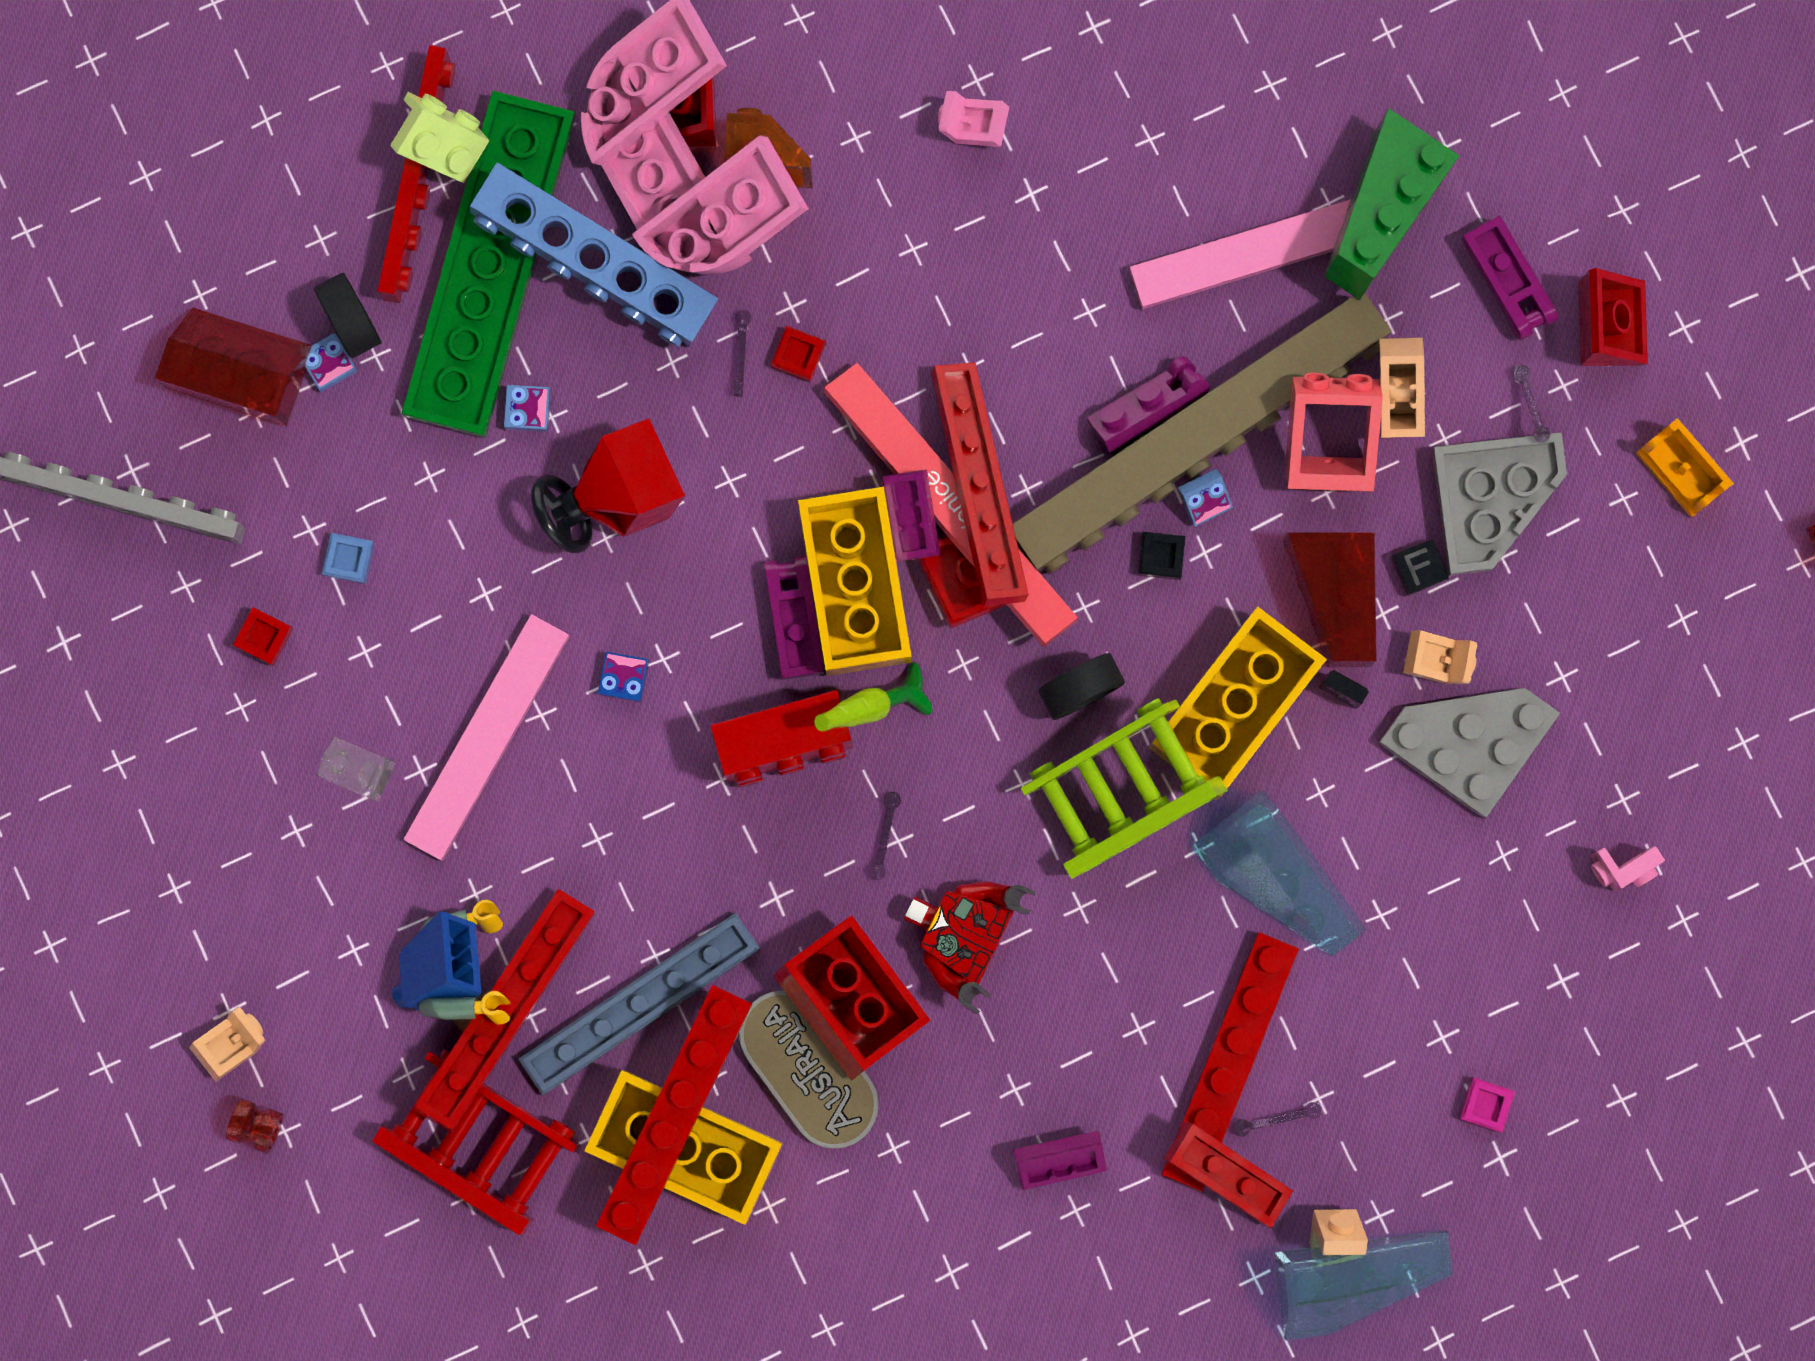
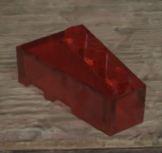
M1288 532L1283 539L1286 552L1289 553L1297 576L1296 580L1299 589L1304 596L1322 655L1327 659L1325 661L1326 666L1371 667L1376 662L1374 532Z

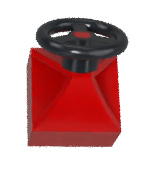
M650 418L602 436L588 459L577 486L572 488L567 482L557 476L543 475L534 482L531 490L533 511L542 530L554 544L569 553H581L590 546L593 537L590 517L620 536L625 537L669 519L685 497ZM549 488L558 491L561 495L555 497ZM545 504H546V505L549 507V509L551 510L552 516H553V518L555 519V521H556V523H557V527L555 526V524L553 523L552 519L550 518V516H549V514H548V511H547V509H546ZM579 523L580 536L578 540L574 541L571 537L570 528Z

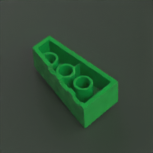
M1389 108L1372 137L1369 152L1363 163L1355 192L1347 209L1345 221L1339 232L1324 277L1358 300L1365 294L1460 156Z

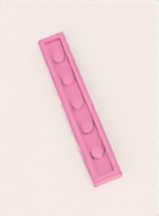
M1351 199L1130 266L1129 272L1141 309L1143 310L1333 252Z
M532 614L530 615L403 840L441 861L444 860L570 638L569 634Z

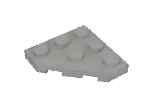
M1562 433L1433 447L1432 458L1448 576L1491 571L1501 560L1506 551L1567 475Z
M1526 688L1407 706L1401 710L1378 744L1484 819L1489 815L1555 722L1560 712Z

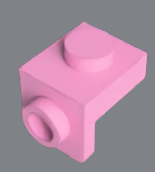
M947 91L944 104L941 105L938 112L939 131L956 144L1001 147L1009 106L1003 101L966 99L956 91Z
M1656 846L1644 850L1619 867L1606 848L1598 849L1590 854L1595 862L1591 865L1594 875L1604 887L1610 885L1613 891L1622 889L1632 882L1636 888L1642 886L1659 875L1655 867L1665 861Z

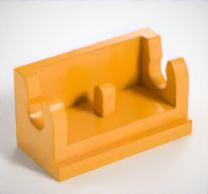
M1678 418L1636 452L1637 456L1691 518L1734 484Z

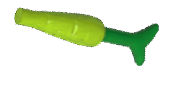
M912 662L904 682L898 687L886 691L880 688L863 689L843 700L831 710L819 714L814 721L816 728L820 731H827L833 728L852 727L877 722L887 716L891 707L904 702H909L923 715H930L933 711L932 703L923 692V677L920 665L917 662Z

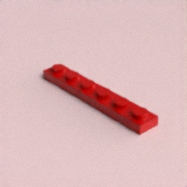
M429 45L418 97L423 98L424 94H429L442 102L445 88L452 87L455 77V63H451L446 48ZM406 157L378 286V293L384 301L400 303L402 292L408 293L410 290L413 268L408 267L411 251L417 252L421 240V226H416L420 210H426L430 196V186L425 185L428 169L431 168Z
M976 363L935 365L931 372V377L983 606L1025 602L1029 596Z
M558 889L491 990L500 992L510 1001L508 1005L501 1004L495 1008V1010L505 1011L510 1016V1020L504 1024H495L485 1014H476V1019L470 1021L414 1106L415 1111L450 1133L454 1131L594 917V910L562 890Z
M1261 932L1257 933L1176 1137L1187 1121L1222 1143L1299 948ZM1165 1162L1160 1175L1203 1191L1204 1185L1169 1162Z
M715 985L711 986L596 1227L635 1246L638 1244L753 1005L752 1003Z

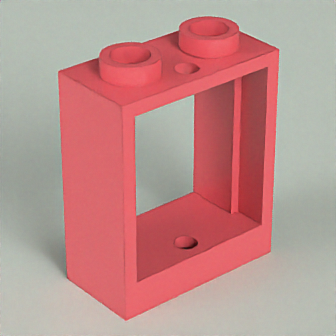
M1307 373L1303 377H1292L1285 476L1288 489L1374 492L1383 401L1379 379H1372V377L1364 374H1352L1347 378H1329V376L1322 373ZM1306 404L1367 406L1363 458L1301 456Z

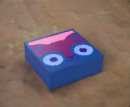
M606 651L598 694L641 703L649 659Z

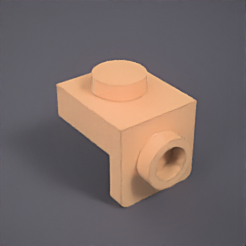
M1421 630L1411 631L1403 673L1442 684H1469L1476 667L1477 642L1453 640Z
M237 1007L231 1011L227 1019L195 1040L189 1048L215 1082H217L256 1054L265 1042V1039L262 1036L263 1029L257 1019L249 1013L245 1014L240 1007Z
M1357 1209L1313 1211L1309 1242L1313 1251H1321L1322 1255H1366L1368 1239Z

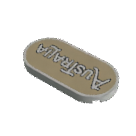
M784 990L767 993L755 1000L739 1032L741 1048L749 1063L790 1119L809 1141L821 1147L844 1148L860 1141L871 1130L878 1113L877 1092L866 1072H862L851 1081Z

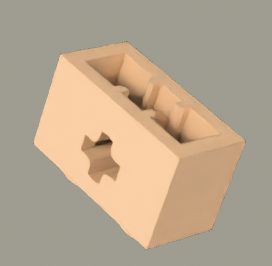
M1423 337L1379 339L1380 386L1383 394L1381 438L1425 437Z

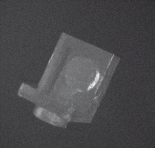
M333 737L328 749L322 756L317 776L379 802L396 762L355 746L338 737Z

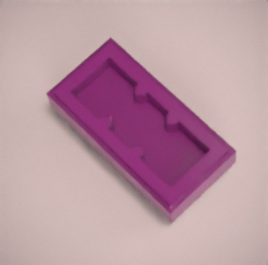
M927 469L883 476L882 481L896 562L941 555Z
M1099 1130L1013 1150L1022 1190L1107 1171Z

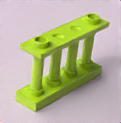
M1160 698L1144 705L1137 710L1139 719L1057 767L1051 761L1029 773L1033 781L1020 788L1024 796L1042 788L1075 846L1072 849L1075 857L1063 864L1071 879L1086 873L1228 791L1220 776L1208 781L1205 780L1203 774L1198 776L1165 716L1180 708L1177 700L1162 704ZM1149 725L1183 784L1180 789L1184 795L1171 802L1167 796H1161L1128 738ZM1111 747H1114L1147 805L1143 808L1147 816L1135 823L1130 816L1125 817L1093 760L1094 757ZM1077 767L1111 826L1107 829L1111 837L1100 843H1097L1094 837L1090 839L1057 781L1058 778Z

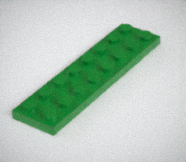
M492 90L481 129L490 141L468 175L401 413L403 417L486 438L537 254L534 253L532 258L513 248L510 245L512 238L502 232L497 231L495 235H492L478 227L473 222L476 216L470 213V205L497 162L551 196H554L576 117L574 111ZM514 204L506 210V216L512 223L522 224L530 218V212L525 206Z

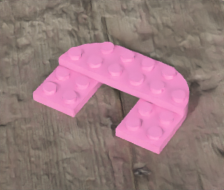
M669 0L612 46L594 68L586 88L591 89L587 113L581 112L583 140L592 164L602 166L635 225L637 231L632 236L650 257L664 266L698 274L726 273L751 261L750 253L809 208L769 138L759 135L705 177L669 111L722 71L727 65L691 1Z

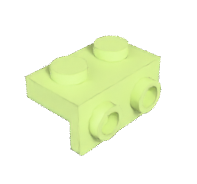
M408 92L403 100L412 110L390 146L397 154L464 183L490 141L478 128L480 121L461 109H458L456 114L446 110L447 106L443 102L429 94H424L423 98H420Z

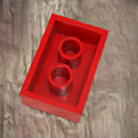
M838 690L710 725L723 773L728 783L736 781L738 787H745L763 781V773L778 769L780 776L804 770L803 762L820 758L821 764H826L846 758L845 750L853 748L848 727L820 731L816 728L814 722L816 716L831 710L841 702Z
M852 915L785 963L773 975L851 1081L931 1021Z

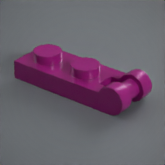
M1500 215L1462 236V243L1507 317L1510 328L1517 339L1523 340L1532 335V329L1541 324L1548 326L1558 320L1556 309ZM1529 298L1534 305V309L1524 314L1519 303Z
M1181 356L1175 358L1169 364L1167 371L1086 418L1091 430L1110 453L1205 396L1209 392L1210 386L1201 374L1196 373V368L1187 357Z
M807 555L794 557L793 562L777 564V560L764 562L782 680L825 674ZM797 578L799 589L782 591L780 581Z

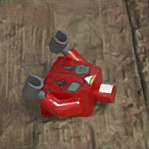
M990 881L960 884L953 892H945L939 907L914 897L905 915V921L927 931L920 944V948L924 950L922 962L936 985L959 1000L964 1007L974 1014H978L980 1011L972 1005L973 998L978 994H983L990 998V993L980 986L979 983L1013 912L1016 911L1024 915H1028L1031 910L1020 906V900L1023 895L1030 894L1035 896V891L1021 885L1011 887Z

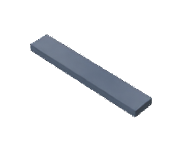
M735 913L519 1058V1061L540 1093L545 1095L752 956L760 948L737 913Z

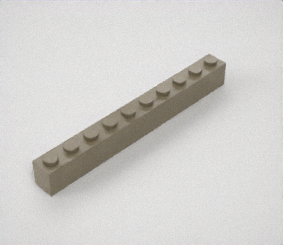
M1366 293L1360 300L1354 296L1013 523L1018 549L1039 573L1043 570L1048 575L1056 572L1070 561L1066 556L1079 546L1086 551L1105 538V535L1102 533L1104 529L1115 522L1119 527L1126 525L1141 513L1137 507L1149 499H1152L1155 504L1160 502L1176 490L1173 483L1185 475L1192 480L1210 468L1211 464L1208 461L1210 458L1221 451L1225 456L1232 454L1247 442L1243 436L1255 428H1258L1262 433L1282 419L1279 412L1290 405L1292 377H1303L1307 373H1322L1329 376V378H1345L1352 372L1349 365L1361 357L1368 362L1380 354L1379 339H1388L1392 333L1391 329Z

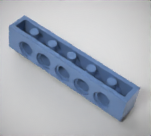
M498 162L470 205V213L476 216L473 222L478 227L492 235L500 231L512 238L510 245L517 251L532 258L534 253L549 261L547 268L566 280L574 276L586 284L584 291L604 303H606L608 298L623 307L620 312L625 317L639 325H643L645 321L660 329L657 335L661 339L677 348L680 347L681 343L688 347L691 346L719 299ZM521 204L529 210L530 218L525 223L515 224L507 218L506 210L511 205ZM549 227H559L566 233L567 241L561 246L553 247L544 241L542 234ZM588 249L597 250L603 256L604 263L597 269H588L582 265L579 258L580 254ZM623 272H632L638 276L640 287L633 292L623 291L617 284V276ZM660 294H668L675 299L677 310L672 314H661L655 309L653 299Z

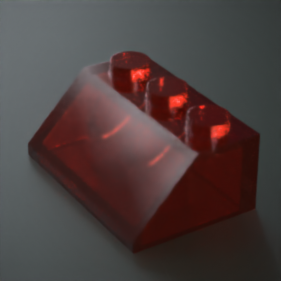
M192 308L168 338L155 379L166 389L287 426L306 372L305 365L312 345Z

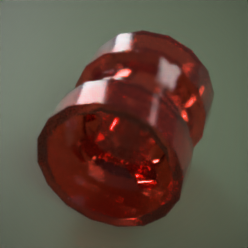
M241 1098L229 1121L226 1139L238 1144L244 1141L251 1143L254 1150L269 1154L280 1132L284 1113L273 1109L260 1110L254 1102Z

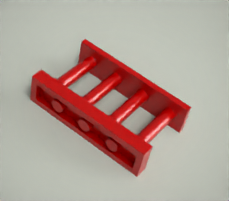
M443 1049L440 1055L429 1051L425 1060L435 1065L437 1069L401 1125L396 1123L393 1129L388 1126H381L372 1142L519 1236L525 1234L534 1220L525 1214L529 1208L526 1203L561 1148L564 1147L572 1153L577 1152L581 1144L573 1140L576 1132L556 1119L549 1125L484 1083L452 1133L447 1132L438 1148L433 1147L430 1152L415 1144L419 1138L416 1133L426 1117L415 1111L414 1106L450 1053L446 1049ZM488 1100L509 1112L510 1116L474 1172L470 1170L467 1176L452 1167L455 1162L452 1157ZM526 1123L547 1136V1139L511 1195L506 1194L504 1199H501L489 1191L492 1185L489 1180Z

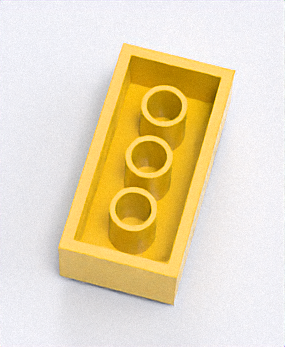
M884 487L798 500L826 675L832 676L912 663Z
M1258 606L1168 721L1198 776L1203 774L1206 781L1220 776L1226 788L1231 785L1327 660ZM1155 738L1149 749L1172 766L1158 739Z
M621 1070L585 1148V1152L623 1169L663 1087L626 1070ZM703 1106L665 1185V1189L746 1225L783 1146V1142Z

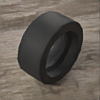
M340 273L314 287V291L351 358H355L382 343L345 273Z
M1105 653L1052 679L1040 687L1038 692L1052 719L1057 720L1107 696L1123 686L1125 680L1111 653Z

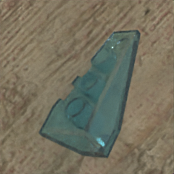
M1264 790L1255 795L1191 846L1218 882L1252 902L1253 905L1267 912L1330 956H1334L1366 930L1293 827Z
M1442 1230L1368 1240L1366 1255H1322L1320 1247L1275 1252L1284 1339L1287 1341L1330 1335L1453 1275L1448 1231Z

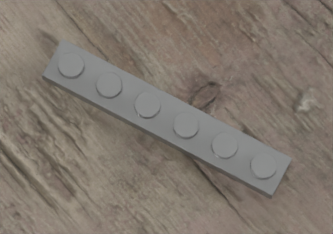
M6 451L4 458L0 457V479L242 544L246 528L235 521L237 515L232 512L212 507L210 514L194 510V502L170 496L169 503L153 499V491L134 485H129L128 491L112 488V480L93 474H88L86 480L71 476V469L53 463H47L45 469L31 466L30 458Z

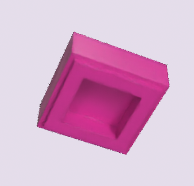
M1472 1077L1458 1119L1502 1133L1515 1091Z

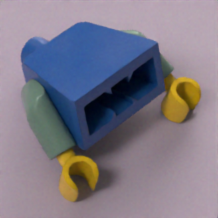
M486 899L479 901L471 913L466 914L465 910L452 913L440 911L434 917L426 920L419 933L400 952L401 982L392 989V997L395 1003L402 1008L410 1007L419 1010L423 1016L443 1020L476 1019V1014H485L495 1024L507 1023L510 1020V1016L505 1011L495 1010L498 1005L510 1004V1001L498 991H491L484 995L481 1001H476V997L482 994L476 924H479L485 933L492 934L499 931L503 927V922L498 916L500 911L492 901Z

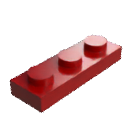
M1187 1121L1164 1157V1160L1269 1228H1272L1293 1192L1292 1189L1196 1125Z

